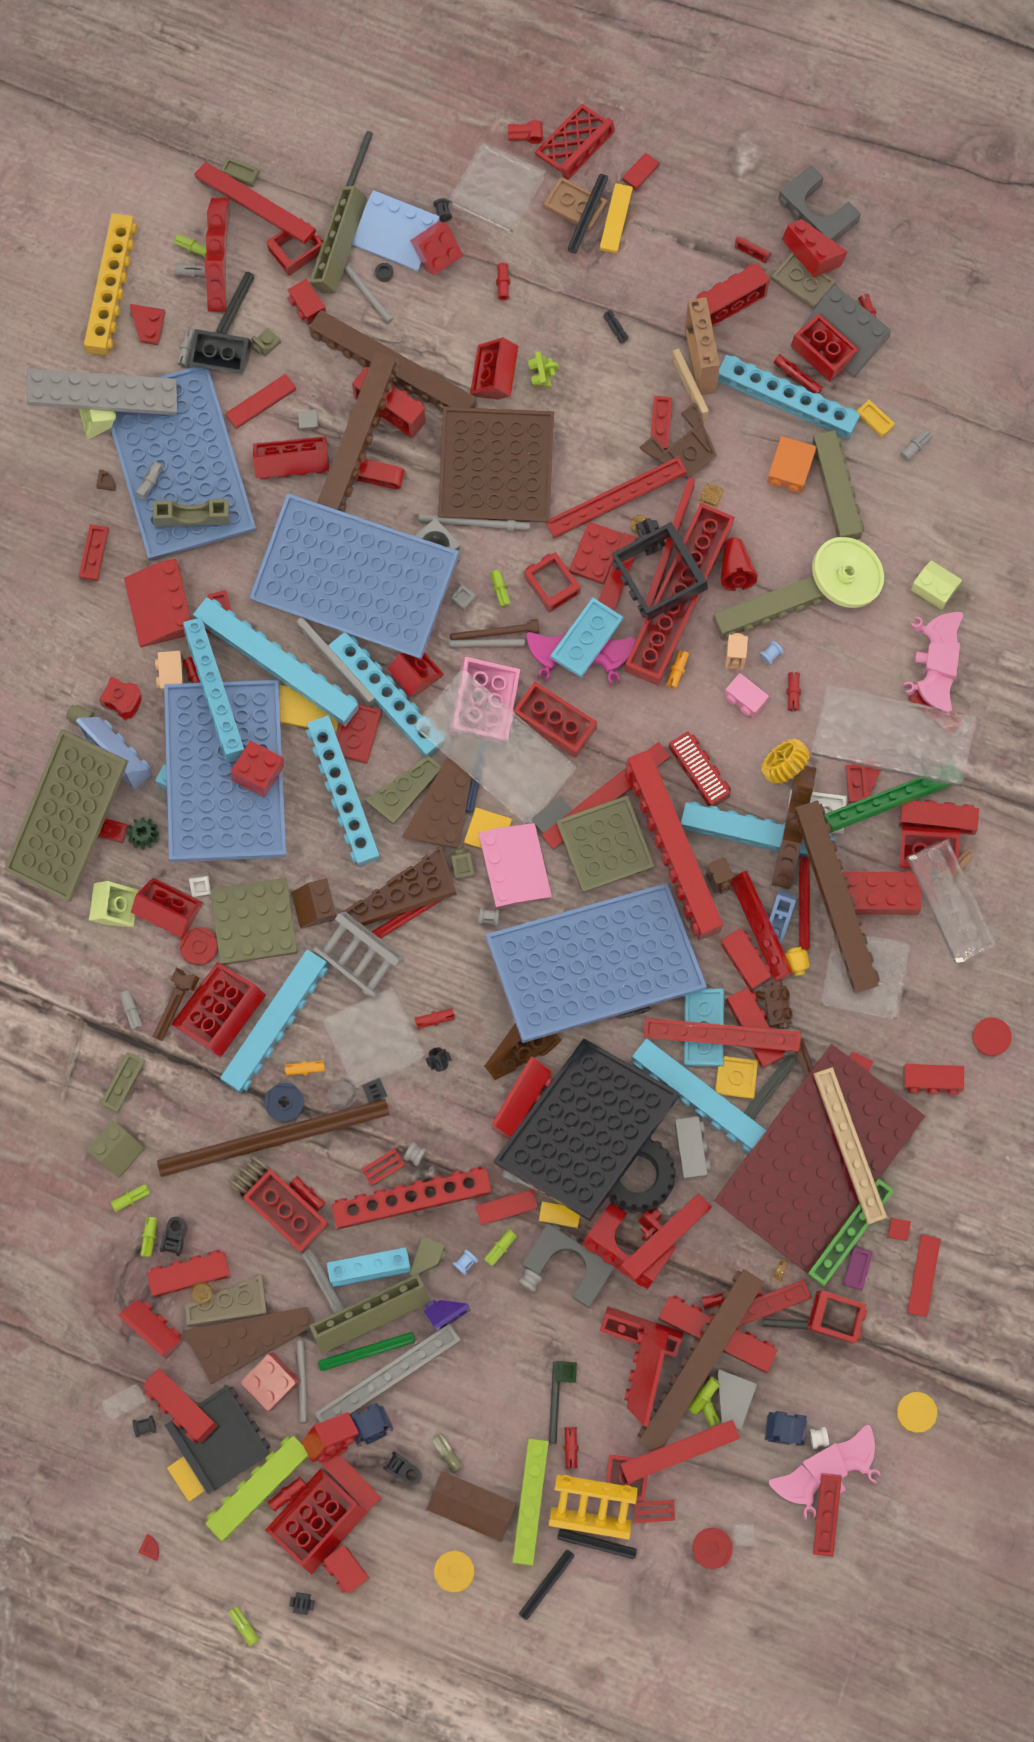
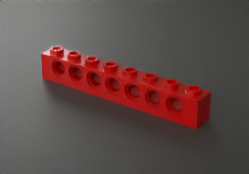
M475 1167L470 1169V1172L464 1174L462 1171L451 1173V1177L447 1178L436 1176L431 1178L432 1181L425 1183L424 1180L413 1182V1185L405 1187L404 1184L397 1185L391 1191L380 1189L374 1191V1195L366 1196L365 1193L354 1196L355 1199L348 1201L347 1198L335 1200V1204L331 1205L336 1228L340 1230L490 1195L491 1188L486 1168ZM467 1179H472L475 1182V1185L470 1189L465 1188L463 1185ZM447 1184H453L456 1188L454 1192L447 1193L444 1187ZM428 1188H433L436 1190V1195L429 1198L425 1195V1191ZM413 1192L417 1195L414 1202L406 1200L408 1193ZM390 1197H395L398 1200L397 1204L393 1207L387 1205V1200ZM372 1201L378 1203V1208L375 1211L367 1209L368 1204ZM351 1206L359 1208V1212L354 1216L348 1214V1209Z

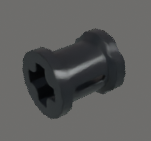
M446 198L435 200L433 205L436 208L440 221L447 222L451 220L452 214L449 212L448 207L449 200Z
M153 1415L139 1421L132 1420L136 1437L149 1432L157 1433Z

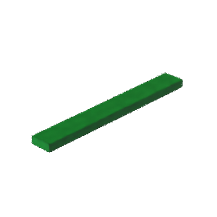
M953 765L828 812L823 817L825 822L829 823L832 833L960 783L963 777Z

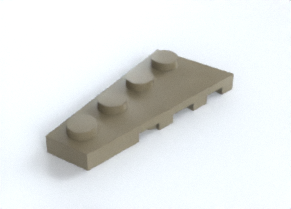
M260 1274L254 1279L243 1281L237 1286L229 1289L226 1288L219 1291L220 1293L185 1305L188 1327L266 1315L263 1276Z

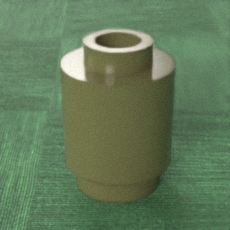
M71 705L66 714L69 722L77 726L76 720L78 718L94 717V712L79 705Z

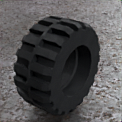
M650 1137L638 1154V1156L651 1161L655 1167L656 1180L653 1186L645 1192L635 1193L627 1190L619 1181L608 1196L611 1203L616 1204L623 1211L645 1213L648 1210L658 1208L660 1204L667 1200L675 1183L676 1169L674 1168V1160L669 1155L670 1152L667 1148L664 1149L661 1146L662 1143L659 1141L655 1142Z

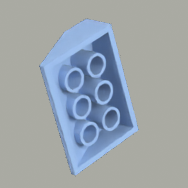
M373 190L365 206L352 246L418 272L422 263L410 240L440 221V218L435 214Z
M99 717L78 718L76 720L87 741L129 761L123 774V779L134 790L151 776L149 764L144 759L140 761L136 757L138 753L133 747L130 746L128 748L124 744L125 739L119 733L115 734L112 731L113 727L107 720L102 721Z

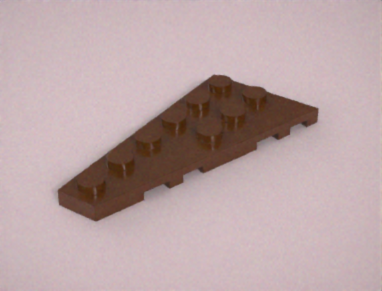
M460 733L402 838L455 849L459 847L479 737Z
M442 845L436 848L437 851L431 855L421 858L422 861L415 866H409L387 881V884L381 889H375L372 891V895L364 900L360 899L344 911L363 926L457 895Z
M302 1307L184 1330L183 1332L208 1380L213 1384L309 1330V1325L315 1323V1320L308 1307Z

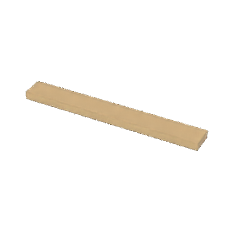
M833 1067L814 1073L816 1084L866 1222L871 1224L886 1219V1212Z

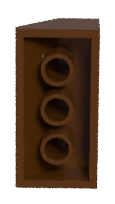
M441 1471L426 1510L501 1542L517 1503Z

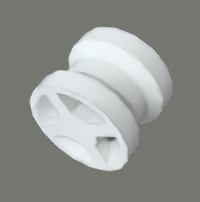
M821 1427L820 1430L809 1429L812 1449H817L819 1446L829 1447L826 1427Z

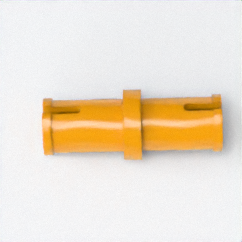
M678 650L674 665L670 667L671 673L666 683L667 687L672 688L673 686V689H677L681 675L685 672L684 667L690 655L688 652L684 651L682 653V650Z
M302 1060V1063L285 1064L286 1076L300 1074L308 1076V1073L325 1072L324 1060L311 1062Z

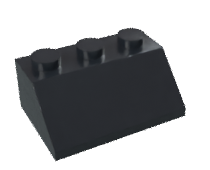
M195 329L189 366L243 375L249 361L252 342L246 337Z

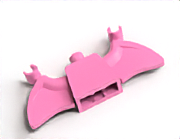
M961 612L947 613L936 617L927 626L923 625L920 617H915L918 625L911 623L914 631H923V634L930 639L927 653L917 651L915 656V663L925 664V679L916 682L915 685L912 682L904 683V688L912 687L911 690L905 692L907 695H913L915 690H918L921 697L929 705L947 714L952 711L950 688L957 674L960 643L957 642V630L963 618V613Z
M864 1426L852 1439L839 1444L835 1443L801 1462L802 1465L793 1473L771 1479L769 1481L770 1487L778 1495L790 1502L806 1504L803 1517L807 1520V1512L813 1513V1519L816 1516V1510L812 1507V1503H814V1493L820 1487L821 1473L837 1474L843 1478L848 1475L847 1472L857 1470L862 1474L866 1473L870 1481L876 1484L877 1482L871 1477L873 1474H878L881 1477V1474L878 1470L869 1469L875 1452V1442L871 1426ZM842 1481L840 1493L846 1490Z

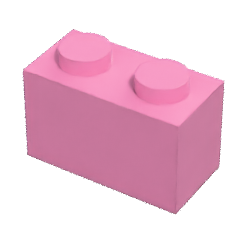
M741 673L725 689L724 694L729 703L736 704L740 707L743 714L746 716L750 715L752 718L759 713L769 699V695Z

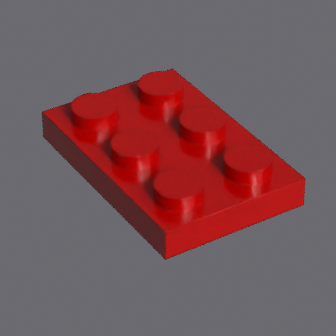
M589 521L569 572L604 585L612 566V553L618 550L624 533Z

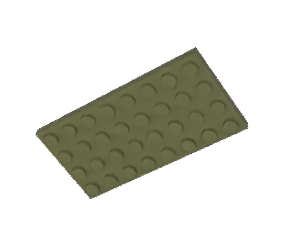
M61 729L4 870L67 902H71L129 761Z

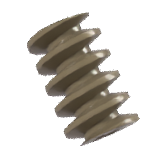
M253 1156L250 1157L252 1164L244 1163L247 1168L246 1170L239 1168L241 1176L236 1173L234 1174L236 1181L228 1180L230 1188L242 1200H244L242 1193L246 1194L249 1191L248 1187L252 1188L254 1186L253 1182H258L260 1180L259 1176L263 1177L265 1175L264 1170H269L258 1158Z

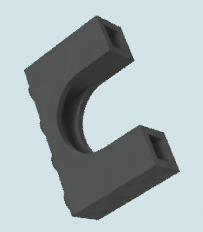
M810 165L780 190L779 203L782 207L787 208L796 220H804L826 237L836 242L859 223L861 213L849 201L830 216H817L811 213L805 204V200L822 186L824 177Z
M554 1223L552 1226L547 1224L522 1263V1266L540 1276L548 1261L556 1253L571 1251L578 1254L585 1263L586 1275L572 1298L589 1309L615 1267L604 1262L595 1253L588 1251L586 1247L579 1244L580 1240L575 1236L563 1234V1229Z

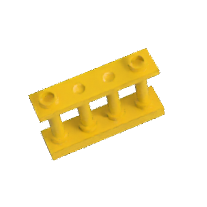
M557 1474L555 1490L560 1491L558 1508H551L549 1526L629 1539L632 1520H627L626 1517L629 1503L636 1504L638 1488ZM568 1493L580 1494L578 1511L566 1509ZM589 1496L601 1498L598 1514L586 1513ZM609 1500L621 1501L618 1518L606 1516Z

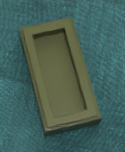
M230 157L226 158L221 168V171L251 187L254 186L260 174V169Z

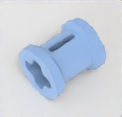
M771 641L770 646L765 651H761L759 656L764 663L771 666L773 664L772 661L778 655H782L784 651L777 642Z
M465 1249L457 1262H453L452 1265L465 1276L467 1274L466 1271L474 1263H477L478 1260Z

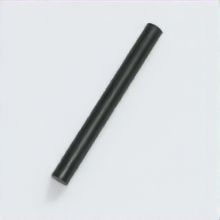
M366 131L346 186H354L373 135L371 131Z
M553 1362L549 1426V1443L557 1444L560 1382L555 1381L556 1362Z

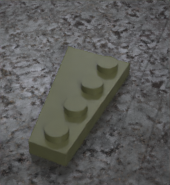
M428 755L409 768L407 772L401 776L399 775L394 781L383 786L378 792L364 800L394 825L436 778L442 766Z

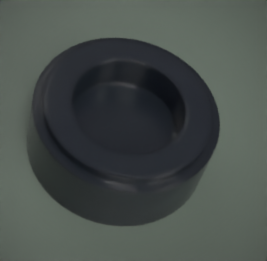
M388 263L377 265L375 269L376 278L381 282L390 281L393 277L392 266Z

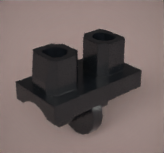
M648 518L635 524L639 538H636L634 541L659 529L658 522ZM663 540L645 550L646 555L648 556L661 550L666 544Z

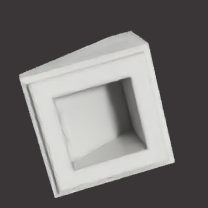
M208 872L189 875L192 897L211 894Z

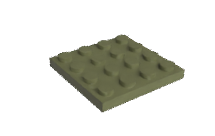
M628 795L556 820L582 893L655 867Z
M287 878L210 890L221 965L297 953Z

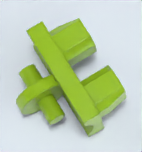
M541 351L535 352L536 357L528 360L531 371L539 370V374L531 376L532 384L535 387L545 386L547 389L551 388L550 377L555 376V371L559 369V364L553 362L552 358L546 359L545 356H542Z

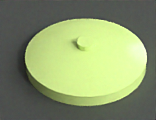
M849 537L833 538L825 542L813 558L812 572L816 585L829 600L840 606L848 608L863 607L871 603L882 590L884 584L882 564L872 549L859 540Z

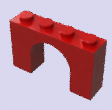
M610 1203L589 1231L582 1245L588 1251L601 1257L604 1262L617 1268L620 1273L626 1275L619 1267L630 1255L624 1253L617 1246L615 1231L621 1225L627 1213L613 1203ZM672 1245L635 1282L648 1290L677 1247Z

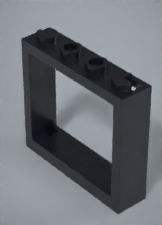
M672 522L612 553L614 561L611 563L615 571L619 570L622 574L620 576L624 586H629L630 591L628 592L632 600H637L639 604L637 608L642 616L645 615L648 621L708 589L705 577ZM670 538L696 583L649 608L622 562Z

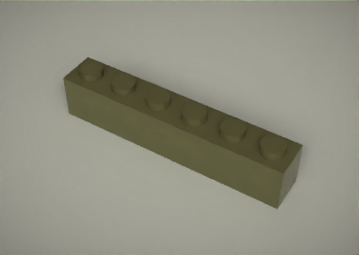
M356 186L341 187L313 270L310 283L322 294L337 292L367 197Z
M835 430L814 434L812 445L817 446L815 456L837 537L860 539L864 531V524L858 517L860 510L858 504L854 502L855 491L853 486L850 487L849 481L851 477L849 470H846L844 465L846 464V457L840 450L842 446L840 436L836 435Z
M811 576L714 613L713 622L721 640L724 638L728 639L729 635L743 631L747 633L758 625L765 626L774 619H784L792 612L796 611V613H799L808 606H818L824 602L826 596L820 591L814 577Z
M416 1274L309 1326L323 1354L426 1305L431 1300L419 1274Z

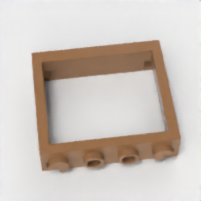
M707 298L688 300L684 330L694 380L701 395L716 393L720 363Z

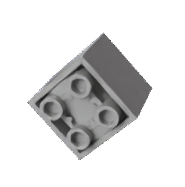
M436 518L415 535V537L459 551L460 554L456 565L461 561V544Z

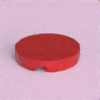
M202 927L190 929L181 937L179 944L180 953L189 964L195 966L206 965L216 957L218 942L214 934L208 929Z
M988 1017L981 1020L975 1026L972 1032V1041L980 1053L986 1056H998L1009 1048L1012 1041V1033L1009 1026L1003 1020Z
M712 1527L704 1529L696 1535L693 1540L692 1551L694 1558L701 1566L717 1569L728 1563L732 1557L733 1546L727 1533Z

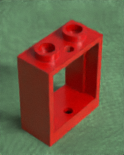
M281 231L266 241L268 251L288 276H290L318 257L323 243L319 235L316 236L314 234L309 239L314 247L293 262L280 248V246L291 240L292 236Z
M556 552L552 555H545L539 563L529 565L526 571H524V578L549 613L580 594L581 587ZM555 563L570 586L548 598L534 578V575Z
M823 1290L816 1291L806 1330L850 1344L857 1343V1340L859 1341L862 1336V1329L860 1328L862 1321H865L867 1316V1304ZM827 1299L857 1308L850 1336L820 1327Z

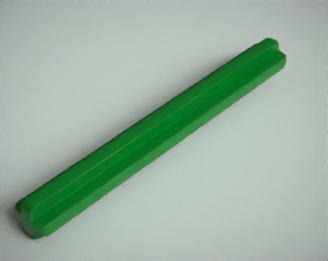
M409 1332L319 1360L318 1366L321 1371H325L415 1342L413 1333Z

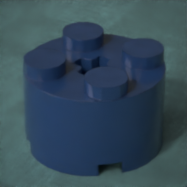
M378 1403L368 1406L367 1411L361 1414L360 1412H355L350 1415L359 1432L354 1439L358 1447L362 1446L361 1442L365 1441L368 1445L385 1437L388 1429L391 1432L394 1430L384 1406H379Z
M781 1411L769 1412L766 1420L764 1440L778 1444L790 1445L796 1443V1446H805L807 1416L798 1414L792 1416L788 1415L787 1412Z

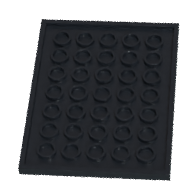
M583 1038L495 1158L494 1163L588 1221H591L678 1100L680 1093Z

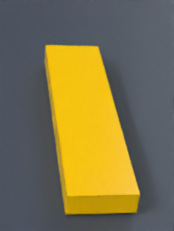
M615 183L600 244L601 251L618 253L633 190L631 186Z

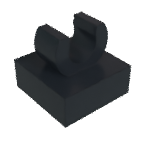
M380 1078L362 1085L369 1103L388 1097Z

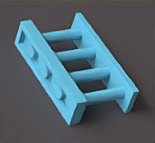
M406 1248L327 1263L329 1279L333 1288L406 1274L411 1271Z

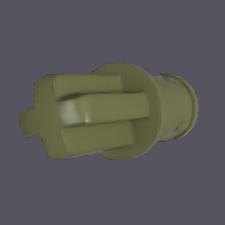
M442 1433L432 1439L442 1454L441 1458L445 1459L453 1473L464 1466L455 1454V1449L451 1448Z

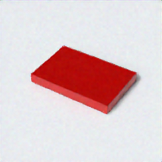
M358 704L359 709L348 724L343 726L339 723L336 737L344 759L368 764L382 710Z

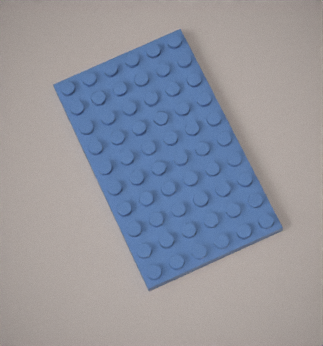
M192 367L156 377L176 379V415L115 411L116 420L113 422L111 431L149 561L257 531L209 369ZM157 462L164 469L158 476L157 483L152 487L147 498L142 499L135 492L141 485L142 478L147 474L152 463ZM209 499L229 500V525L156 527L153 520V501L172 500L181 505H200L206 503Z
M287 493L249 599L422 659L460 552Z
M278 680L223 682L244 749L251 740L282 756ZM201 683L164 684L169 862L286 857L282 771L265 797L232 781L231 769L237 761L226 764Z
M668 883L489 933L485 936L522 1043L699 992L707 987Z

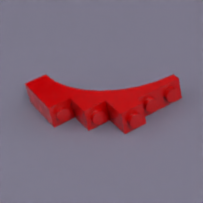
M211 198L207 209L208 230L206 233L204 266L208 312H225L227 309L226 248L230 219L229 198Z

